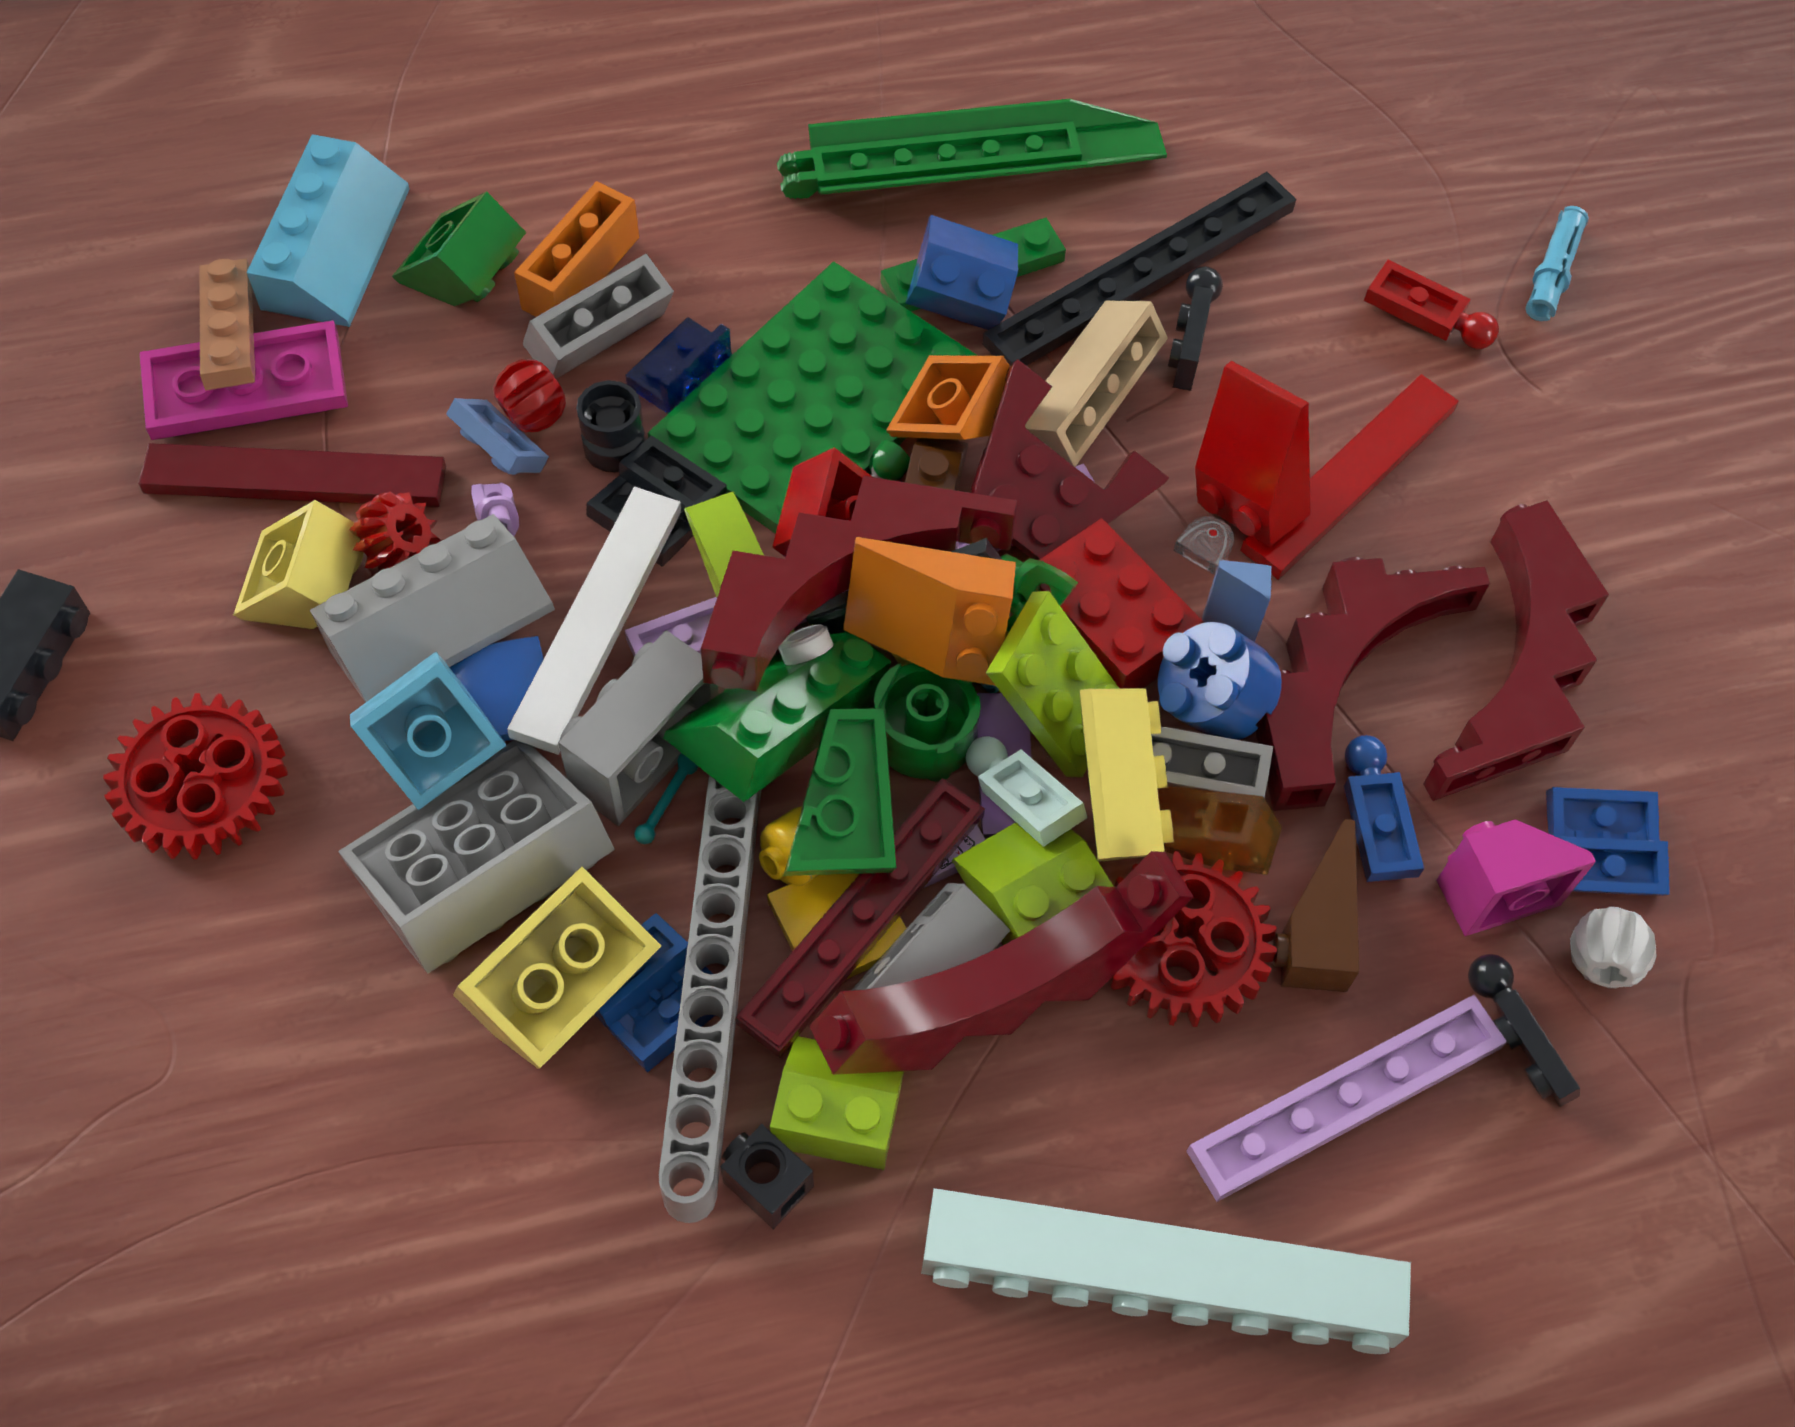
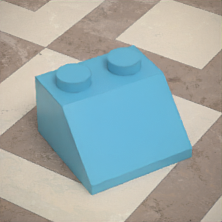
M437 651L349 714L351 728L418 810L506 746V743L473 697Z

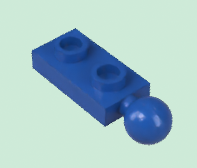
M1358 736L1347 745L1345 762L1348 768L1359 776L1348 777L1344 790L1351 819L1355 820V835L1366 882L1417 878L1423 872L1424 865L1400 772L1381 774V770L1387 762L1385 745L1374 736Z

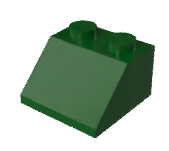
M486 191L441 213L392 277L399 284L454 307L472 299L475 302H479L495 286L492 278L496 272L506 268L519 254L516 246L526 234V231Z

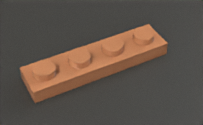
M247 258L238 260L218 259L210 264L199 265L200 376L205 391L255 383L252 286L247 275L249 269Z

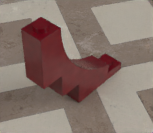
M863 476L851 521L799 513L785 559L732 550L701 646L703 683L715 684L725 689L738 688L757 692L766 667L790 632L814 610L831 598L849 589L856 537L949 552L958 549L959 542L972 544L987 538L994 548L1010 550L1014 534L1017 500Z
M1548 500L1528 507L1526 504H1520L1506 511L1500 518L1501 522L1490 541L1503 565L1514 601L1516 619L1514 654L1509 673L1501 690L1483 709L1469 719L1455 743L1456 747L1442 752L1434 759V766L1423 783L1433 801L1568 752L1585 728L1563 691L1581 685L1597 661V658L1576 626L1593 621L1609 593Z
M1151 851L1116 887L1096 886L1048 921L993 951L950 969L916 980L872 989L841 991L809 1027L833 1075L932 1070L965 1036L1011 1035L1044 1001L1089 1000L1194 896L1166 852Z

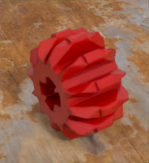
M390 491L388 493H381L375 496L372 501L360 506L359 510L355 512L358 521L353 523L349 531L360 539L353 548V551L364 552L367 556L364 568H375L378 566L379 571L391 568L418 554L425 547L442 541L431 532V529L434 528L438 520L427 519L424 514L426 503H416L413 505L409 492L394 495Z

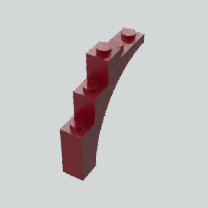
M1349 557L1332 563L1322 588L1329 615L1316 612L1302 618H1296L1286 643L1293 673L1288 670H1280L1282 686L1277 706L1271 715L1266 712L1255 724V726L1259 727L1256 730L1258 744L1273 746L1267 781L1273 811L1322 807L1326 805L1336 784L1331 748L1334 709L1340 691L1351 673L1377 647L1405 629L1439 616L1476 610L1490 585L1485 567L1465 568L1457 565L1439 571L1416 572L1414 570H1402L1387 575L1382 558L1363 559L1360 557Z

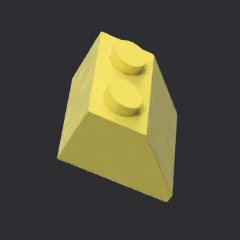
M314 500L262 530L233 615L247 621L308 629L318 627L310 609L326 602L335 594L347 591L353 573L358 569L363 560L364 552L353 551L356 543L360 541L357 536L349 531L354 522Z

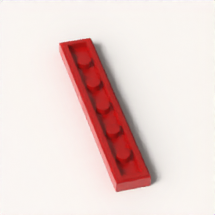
M1419 375L1310 478V516L1271 547L1253 536H1248L1243 541L1240 551L1256 564L1271 566V575L1279 580L1455 411L1459 400L1424 375Z

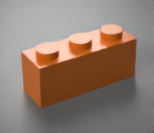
M596 181L514 272L521 309L537 317L605 278L639 239L635 200Z

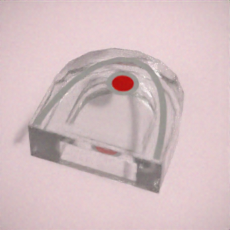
M1206 516L1197 518L1186 527L1176 540L1173 551L1215 575L1219 561H1227L1234 544V533L1230 526L1221 519Z

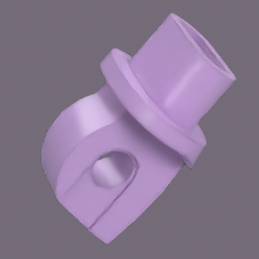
M504 483L472 485L471 494L477 520H483L494 514L514 536L519 527V515L511 488Z

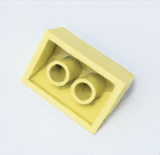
M1146 689L1080 690L1081 714L1098 862L1146 857L1151 851L1164 852V843H1171L1174 840L1170 809L1160 810L1157 789L1167 788V775L1164 755H1153L1151 734H1161L1158 701L1148 702Z
M581 867L457 986L453 996L496 1038L540 1069L661 945Z

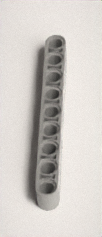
M710 775L659 1169V1184L664 1206L670 1216L684 1223L698 1222L706 1218L714 1209L717 1199L736 1027L735 1017L737 1016L761 799L760 790L743 802ZM727 818H737L741 820L740 822L731 825L721 823L723 820ZM722 865L736 867L735 870L729 873L715 871L716 868ZM720 913L731 916L729 920L722 923H714L708 920L711 916ZM718 963L726 966L718 974L710 975L701 971L709 964ZM704 1015H715L721 1019L712 1027L704 1028L695 1024V1021ZM705 1067L716 1072L710 1079L703 1082H695L687 1078L697 1068ZM693 1122H701L709 1126V1130L698 1138H687L680 1134L686 1125ZM693 1178L703 1183V1187L692 1196L684 1197L673 1192L678 1182L684 1179Z

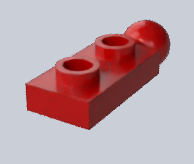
M1389 259L1368 287L1363 300L1447 341L1453 330L1456 329L1460 331L1464 343L1474 349L1487 348L1498 337V322L1491 314L1487 312H1474L1470 315L1465 313L1471 300L1470 298Z

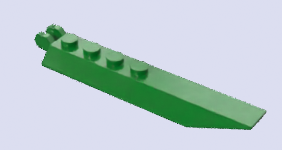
M1061 99L808 124L810 150L784 153L777 162V168L782 177L784 176L780 185L785 197L804 199L809 198L816 191L818 194L823 195L1088 168L1167 158V153L1158 122L1073 99Z

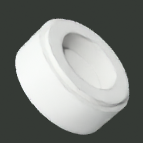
M818 624L789 634L778 649L785 665H796L826 653L834 644L827 627Z

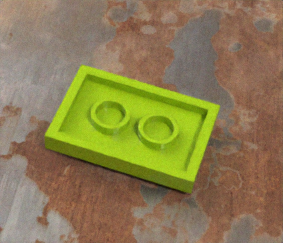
M1049 591L1032 592L986 674L1066 777H1083L1087 770L1080 690L1120 688Z

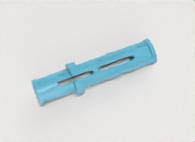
M1567 206L1564 211H1560L1544 261L1535 269L1532 279L1534 288L1525 308L1526 313L1534 320L1548 321L1551 317H1554L1560 296L1569 287L1572 277L1570 268L1589 219L1587 212L1580 207Z

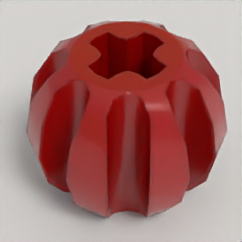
M521 359L507 365L497 376L493 386L494 397L503 412L517 429L526 433L540 432L551 427L562 416L566 406L565 393L550 370L542 362L535 359Z

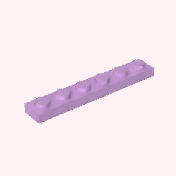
M1472 995L1190 1144L1186 1152L1216 1202L1495 1053L1507 1041L1477 997Z

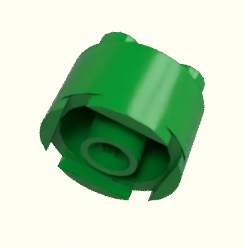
M900 663L889 669L878 683L874 696V709L884 708L888 765L897 772L913 778L928 779L934 782H939L942 778L944 780L948 779L952 772L966 763V752L972 742L977 739L981 710L979 695H977L972 682L944 678L914 663L902 667Z

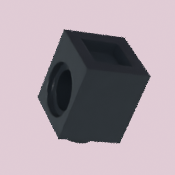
M763 1124L750 1136L746 1132L738 1135L722 1155V1159L725 1161L720 1166L723 1183L773 1230L814 1187L813 1170ZM761 1162L771 1163L779 1169L777 1177L765 1184L752 1181L747 1174L754 1165Z

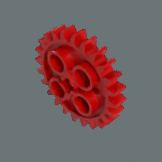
M195 693L191 706L183 707L180 700L174 697L171 702V712L164 714L158 707L153 706L151 707V714L154 719L152 722L147 724L138 719L132 721L138 732L134 738L119 735L117 740L125 750V753L109 754L107 757L116 771L103 775L104 781L111 789L104 796L114 810L111 814L121 828L125 827V832L134 843L142 840L147 850L151 853H154L163 845V849L169 858L175 859L182 847L185 846L192 859L195 860L198 859L201 853L202 845L209 844L216 855H220L223 839L229 837L235 844L240 846L243 844L240 834L242 828L247 827L259 832L261 827L255 816L258 813L274 815L276 811L268 797L284 795L285 791L277 779L288 775L283 761L280 760L286 756L280 741L277 740L278 736L271 723L265 724L260 711L257 709L248 713L247 708L240 699L236 700L228 708L222 694H217L211 704L206 705L200 693ZM196 739L193 744L180 748L185 742ZM243 759L238 765L225 768L231 761ZM167 782L161 789L150 792L155 785ZM214 802L209 809L195 813L201 805Z
M1174 851L1173 865L1194 896L1193 898L1200 901L1203 907L1190 909L1184 906L1159 931L1160 935L1152 937L1114 975L1111 988L1117 990L1129 986L1131 988L1127 1001L1129 1006L1138 1003L1142 999L1148 1001L1147 1017L1150 1019L1160 1008L1167 1010L1168 1022L1172 1026L1176 1023L1180 1012L1187 1013L1193 1027L1198 1026L1204 1011H1207L1215 1023H1219L1224 1013V1005L1235 1014L1240 1013L1244 1004L1242 995L1254 1000L1261 988L1257 981H1267L1271 968L1266 963L1272 962L1277 952V948L1268 942L1273 940L1277 928L1274 925L1263 923L1267 920L1271 908L1269 905H1253L1260 889L1255 886L1242 891L1239 887L1243 876L1242 871H1238L1227 878L1222 875L1223 860L1219 859L1211 869L1204 868L1202 853H1197L1192 865H1184L1179 851ZM1135 863L1134 865H1132L1131 871H1132L1138 864ZM1118 877L1115 881L1114 887H1116L1124 878ZM1178 933L1182 939H1178L1176 934ZM1217 938L1229 940L1235 945L1237 950L1234 952L1221 951L1214 946L1212 940ZM1173 966L1183 967L1192 974L1193 979L1179 981L1174 979L1167 969ZM1205 966H1206L1209 970H1211V971H1213V972H1216L1217 975H1215V976L1210 975V974L1206 971Z

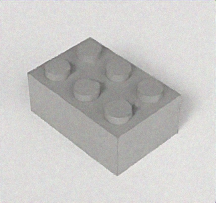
M665 630L654 643L648 642L643 645L635 655L632 666L618 680H610L600 691L596 703L583 717L577 716L573 718L561 734L558 744L567 779L592 802L595 810L617 826L628 817L677 764V759L681 752L663 739L665 731L719 695L718 685L703 683L701 654Z

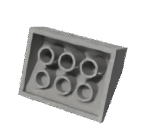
M513 740L420 810L414 804L410 805L338 852L403 944L428 974L442 964L453 960L460 952L487 934L501 928L508 920L535 902L549 896L553 890L564 884L578 869L583 867L585 870H588L598 860L615 849L592 802L533 746Z

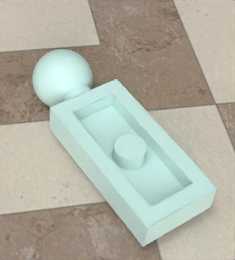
M990 736L977 738L968 748L966 763L970 771L978 776L982 792L1043 847L1087 819L1084 803L1023 750L1020 749L1008 757L1004 744Z

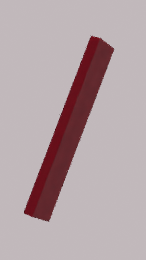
M149 443L138 484L143 494L295 501L316 500L318 502L361 504L372 501L375 496L384 492L388 493L391 491L394 495L409 492L413 505L416 503H426V507H440L446 463L444 457Z
M942 778L894 833L896 869L892 873L859 874L735 1017L736 1025L780 1058L984 817L985 808Z

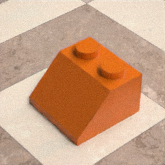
M929 355L886 431L891 437L966 440L990 436L994 423V413L999 406L1005 387V378L1010 367L1004 356Z

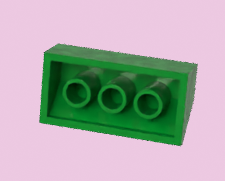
M849 632L830 634L834 645L826 653L796 665H785L781 654H777L766 667L757 692L738 688L726 689L667 729L663 739L741 801L745 802L818 748L830 709H870L873 707L876 688L881 678L889 670L891 660L863 639Z

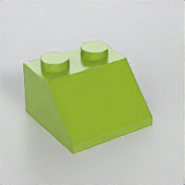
M1015 822L952 859V863L966 886L1010 929L1009 933L1001 941L1003 945L1048 921L1096 886L1114 887L1085 840L1072 829L1043 847Z
M798 1036L793 1042L782 1072L771 1119L770 1132L792 1152L884 1170L904 1071L833 1075L817 1041Z

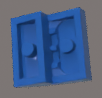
M538 636L490 644L449 667L473 697L503 741L514 740L509 738L507 728L544 660Z
M1552 787L1546 790L1549 834L1590 851L1596 860L1595 864L1572 892L1670 895L1668 841H1660L1658 792Z
M657 913L641 924V926L661 947L594 1014L647 1073L675 1050L688 942ZM706 966L701 970L706 974H713ZM704 1015L698 1018L695 1024L702 1027L715 1015Z

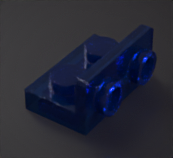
M687 317L625 375L627 385L631 386L637 394L665 413H670L732 356L730 329L720 324L714 331L710 332Z

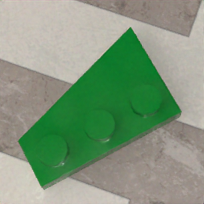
M884 708L830 709L824 724L783 876L892 873L896 869Z

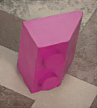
M1516 819L1496 826L1492 821H1485L1474 825L1463 833V840L1457 849L1448 856V863L1436 881L1464 936H1468L1561 906L1595 864L1596 860L1590 851Z

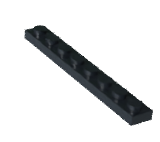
M1265 172L983 333L982 345L993 356H1004L1010 366L1017 359L1028 366L1078 337L1105 301H1140L1292 213L1297 199L1271 174Z

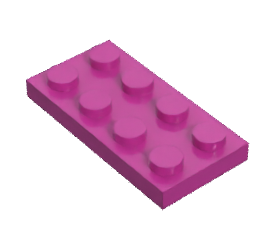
M334 320L254 333L255 383L205 391L200 376V342L140 352L145 425L151 440L348 407L339 337Z

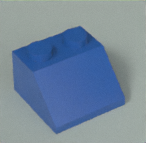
M930 215L906 304L986 330L991 329L1004 319L1008 311L1018 273V244Z

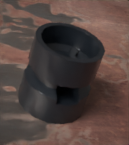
M606 380L589 386L578 397L576 410L586 459L593 467L602 471L619 472V462L646 440L638 394L627 384L620 381Z

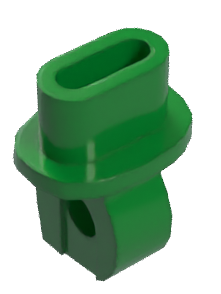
M1007 553L1001 557L1002 560L1016 562L1013 596L1020 593L1025 597L1026 601H1028L1032 592L1041 591L1040 585L1044 583L1050 587L1052 596L1061 606L1078 584L1076 580L1065 572L1043 561L1029 558L1022 562Z

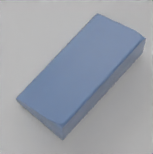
M1226 560L1219 561L1203 611V622L1227 624L1255 642L1270 602L1271 566Z

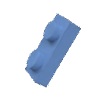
M454 398L446 413L461 428L460 433L468 441L480 445L492 457V463L505 473L512 475L518 473H540L549 458L545 452L522 431L517 429L488 400Z

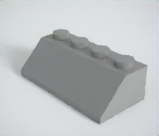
M492 514L483 520L471 523L464 530L437 544L425 547L418 554L395 566L379 571L372 578L349 590L331 596L326 602L310 609V612L330 653L366 703L437 651L450 667L554 611L555 608L517 540L500 520Z

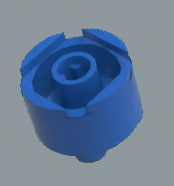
M1206 622L1196 625L1184 633H1175L1165 642L1163 647L1164 658L1158 674L1159 701L1164 710L1182 722L1207 735L1240 740L1254 733L1259 728L1255 724L1266 712L1271 715L1277 706L1282 686L1279 666L1263 647L1233 627L1219 622Z

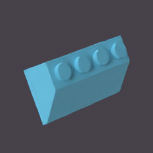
M312 134L247 271L260 310L321 322L334 320L336 325L350 327L410 190L408 182L356 142Z

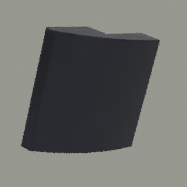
M651 435L619 462V476L586 503V516L611 532L634 487L680 501L681 513L656 561L658 565L663 567L693 536L684 509L724 495L727 492V485Z

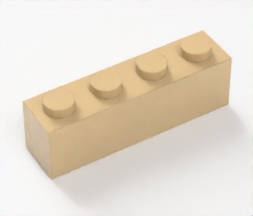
M1105 301L1047 378L1046 382L1053 387L1025 424L1026 429L1074 467L1079 463L1168 339L1151 301Z

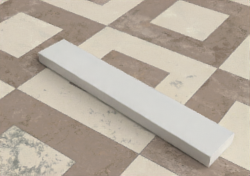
M637 487L633 488L507 728L509 738L559 755L560 748L558 742L560 741L561 734L566 725L579 715L681 513L680 501Z

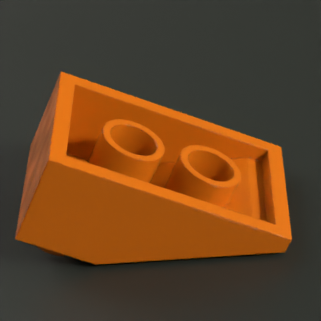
M856 537L843 630L941 677L996 686L986 674V671L1005 640L1013 599L1016 562Z

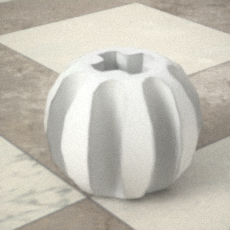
M1619 907L1594 909L1580 919L1570 938L1572 962L1586 980L1607 988L1631 987L1638 984L1646 977L1647 972L1652 969L1657 956L1655 934L1639 914Z

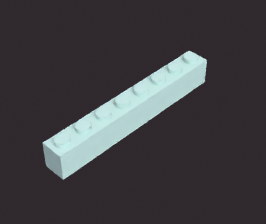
M934 1188L921 1274L933 1275V1282L941 1286L967 1288L969 1281L993 1285L992 1291L994 1293L1007 1297H1027L1028 1291L1052 1294L1053 1302L1071 1307L1087 1306L1088 1300L1111 1303L1112 1311L1128 1316H1146L1148 1309L1172 1313L1171 1319L1174 1322L1192 1326L1207 1325L1208 1319L1231 1322V1329L1233 1331L1248 1335L1268 1334V1328L1292 1332V1339L1294 1341L1305 1344L1329 1343V1338L1352 1341V1349L1369 1354L1389 1353V1347L1395 1348L1409 1336L1411 1262Z

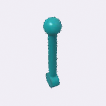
M682 753L677 759V772L646 823L640 824L635 829L634 837L640 844L646 845L654 840L656 835L654 828L685 777L698 770L699 766Z

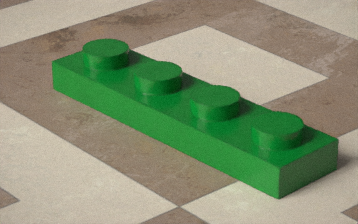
M1047 217L993 234V236L1018 244L1017 277L1065 261L1066 248ZM917 259L881 270L880 283L887 296L911 312L921 309L906 304Z

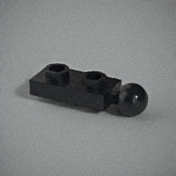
M1203 266L1196 268L1189 274L1186 280V291L1192 301L1191 305L1181 303L1175 331L1184 332L1183 340H1173L1168 367L1177 368L1173 388L1188 391L1192 389L1210 304L1220 296L1223 289L1221 275L1211 267Z
M1486 954L1476 958L1468 971L1469 984L1478 995L1493 999L1500 1017L1493 1020V1022L1506 1039L1508 1047L1513 1050L1520 1046L1532 1065L1524 1070L1542 1099L1552 1095L1559 1107L1580 1097L1579 1085L1517 990L1512 989L1514 972L1509 962L1495 954Z

